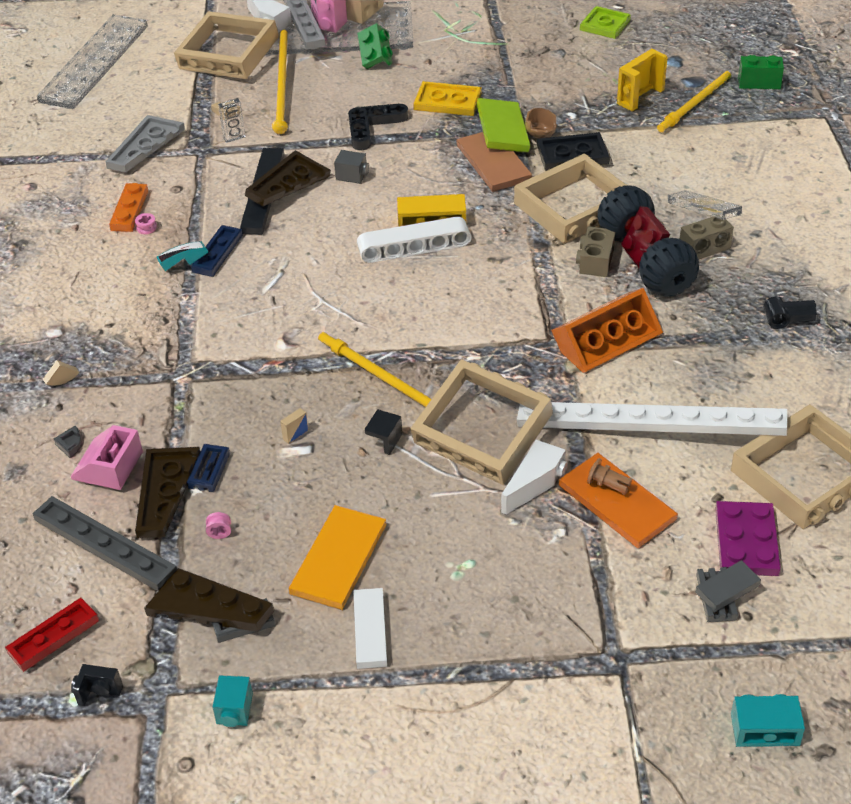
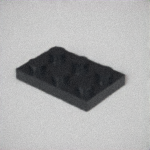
M600 132L537 139V148L545 171L582 154H586L599 165L609 164L610 157Z

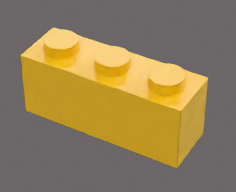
M465 194L397 197L398 227L452 217H461L466 221Z

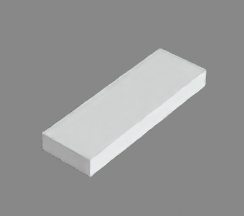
M383 588L354 590L357 669L387 667Z

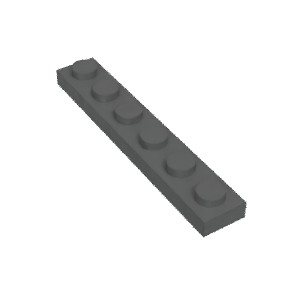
M53 496L32 513L36 522L156 591H159L177 570L176 565Z

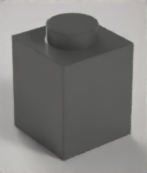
M341 150L334 161L336 180L361 184L364 176H367L369 173L366 153Z

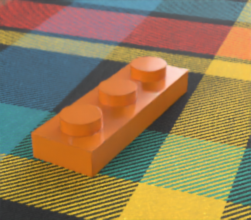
M125 184L109 223L111 231L133 232L135 219L140 214L148 194L147 184Z

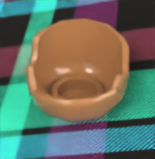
M533 108L527 113L525 121L526 131L536 139L549 138L556 131L557 117L547 109Z

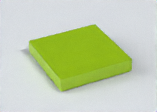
M595 6L581 22L580 30L616 39L630 22L631 15Z

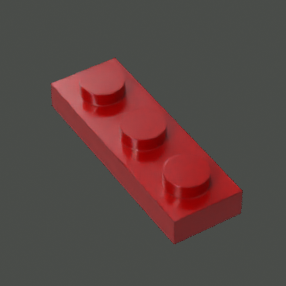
M80 597L7 645L5 649L7 654L24 672L99 622L98 615Z

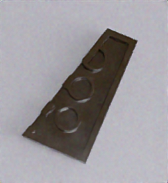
M295 150L246 188L245 196L261 206H265L330 177L331 170Z
M200 447L146 449L135 528L137 538L165 537L187 487L189 476L200 454Z
M180 568L175 571L144 607L147 616L156 617L157 614L168 615L169 619L180 621L182 617L192 618L201 624L219 622L222 623L223 627L259 632L275 611L271 602Z

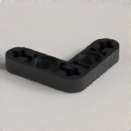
M398 103L350 109L348 116L352 147L360 151L368 149L371 146L369 125L405 122L409 117L408 107L405 104Z

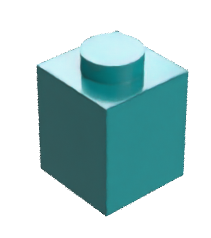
M219 675L212 706L216 724L226 727L247 726L253 697L250 677Z

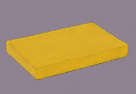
M422 81L413 103V110L474 116L477 109V100L482 94V87Z

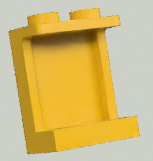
M651 48L620 67L617 104L633 112L638 109L639 96L651 89L660 93L663 92L665 89L667 55Z

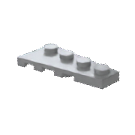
M147 115L105 161L107 169L126 173L184 131V123Z

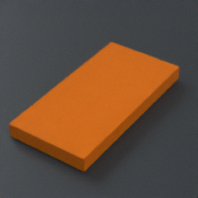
M596 453L559 479V486L636 548H640L677 520V512L634 479H632L630 487L622 484L628 487L625 495L604 484L599 486L595 480L588 484L587 480L590 469L598 458L602 459V466L608 465L611 467L610 470L631 478L600 453Z

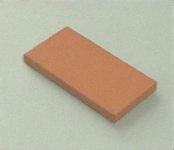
M483 132L456 139L457 147L492 192L515 186L532 178L531 172L514 151L487 148Z

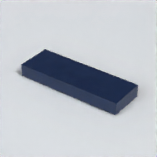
M221 225L206 245L209 252L192 264V273L213 277L242 238V229Z

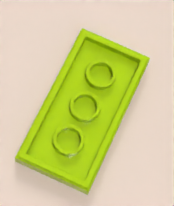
M478 98L477 108L487 148L529 152L530 142L519 103Z

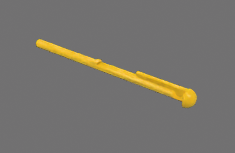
M286 30L280 31L276 121L272 123V129L276 134H284L288 129V124L284 121L288 37Z

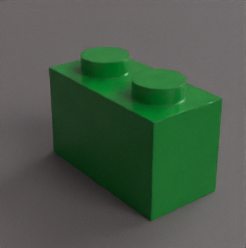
M755 55L741 56L738 73L739 89H781L784 72L783 58L774 55L768 57Z

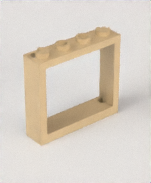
M208 11L176 49L174 55L179 69L247 79L279 38V33L275 20ZM214 30L256 36L241 57L198 51Z
M582 154L515 185L514 204L563 244H566L586 234L588 226L600 227L598 222L599 205L566 220L540 200V198L585 177L606 193L626 184L586 154Z
M461 359L410 430L415 444L504 485L552 416L551 398L542 392H535L526 388L520 382H512L505 379L497 372H489L476 363H469ZM466 380L534 410L500 460L431 428Z
M811 404L787 418V436L760 435L734 452L731 471L767 501L773 503V506L802 529H805L812 523L817 524L825 514L831 510L836 511L842 506L844 501L851 497V476L806 505L757 465L807 432L811 433L851 464V434Z

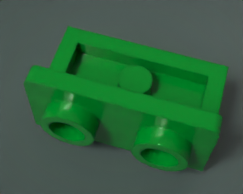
M376 23L357 33L363 67L368 69L382 61L388 65L393 64V52L389 44L390 35L385 28L383 29Z

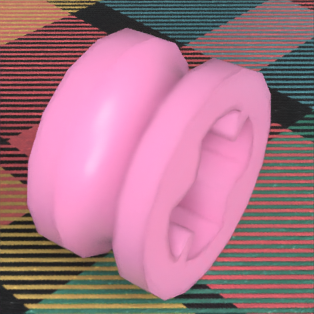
M144 213L136 217L135 224L137 225L138 233L146 235L156 231L157 225L154 215Z
M215 512L207 516L206 534L214 539H223L229 536L231 533V518L229 515Z

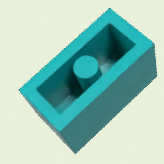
M751 694L734 696L731 719L736 747L801 745L805 726L798 696H787L784 694H776L774 696H754Z

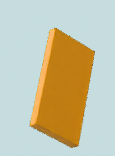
M334 505L289 586V594L343 610L386 527V519Z

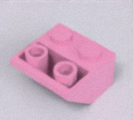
M112 425L95 437L72 473L71 479L121 490L143 453L138 430Z

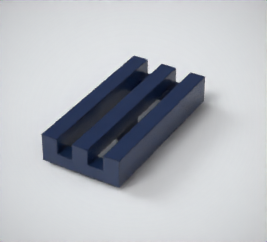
M210 444L203 445L187 481L188 489H194L196 486L200 491H204L205 488H208L209 492L215 491L230 455L229 447ZM212 451V455L205 466L206 469L201 479H198L208 454Z

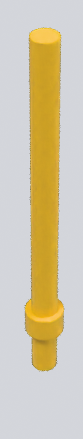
M725 71L678 110L669 113L664 121L657 126V130L664 132L667 128L676 125L682 116L730 79L731 73Z
M325 332L320 333L318 340L329 346L331 351L338 356H345L424 407L431 401V398L349 348L346 342L339 338L335 339Z

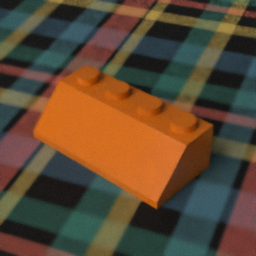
M644 288L628 292L551 330L561 353L582 373L663 333Z

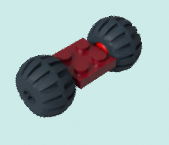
M630 185L614 188V191L611 190L607 193V197L602 199L598 208L599 225L601 228L615 232V241L623 242L622 247L639 267L644 285L656 295L665 297L676 296L677 293L681 294L686 288L688 289L692 282H695L699 273L698 256L694 248L687 242L677 238H669L670 233L655 216L654 204L649 194L636 186Z

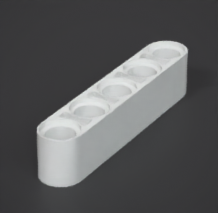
M452 217L366 232L357 238V245L362 260L367 263L463 247L471 241V233L463 218Z

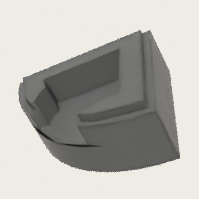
M76 426L71 427L54 438L55 445L69 458L73 457L81 446V436Z

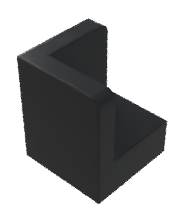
M377 409L365 427V434L382 439L384 453L390 455L402 436V418L399 415Z

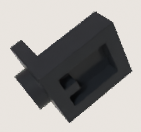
M82 664L79 674L74 676L71 684V692L74 694L79 706H85L90 692L100 696H107L108 694L120 696L123 688L118 669Z

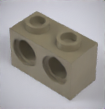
M719 214L681 227L680 239L690 244L694 248L698 259H702L730 249L734 227Z
M588 226L586 235L581 236L580 249L582 250H578L576 256V264H580L579 274L608 276L615 246V232L606 228Z

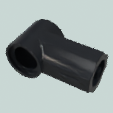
M774 296L767 299L763 305L768 324L773 329L784 328L790 322L815 321L817 316L814 300L785 302L782 297Z

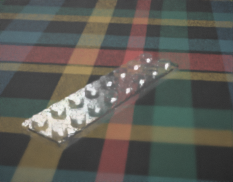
M113 14L37 95L38 103L75 109L148 27L147 20Z

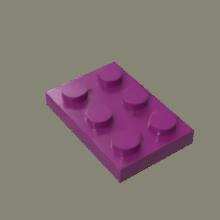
M716 501L715 511L720 568L726 567L727 569L742 560L756 575L779 576L780 560L773 503Z

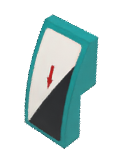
M202 241L191 242L171 248L156 258L162 268L167 271L184 258L191 265L209 251Z

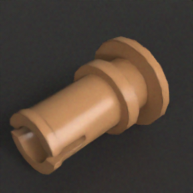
M598 458L590 469L587 483L591 484L595 480L598 482L597 485L602 486L604 484L625 495L628 487L622 484L630 487L632 479L610 470L611 467L608 465L602 466V459Z

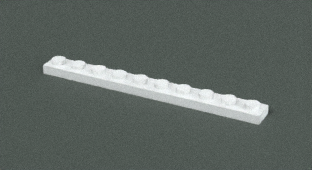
M551 402L553 414L543 427L787 436V409ZM520 404L517 416L518 427H522L534 411L533 409Z

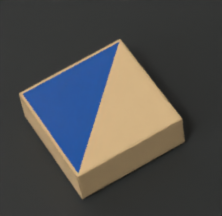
M301 408L280 421L283 440L288 444L309 431L307 413Z

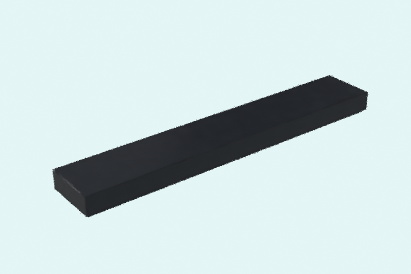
M284 148L262 149L253 183L284 159ZM248 198L240 225L243 234L263 235L271 203L261 206Z

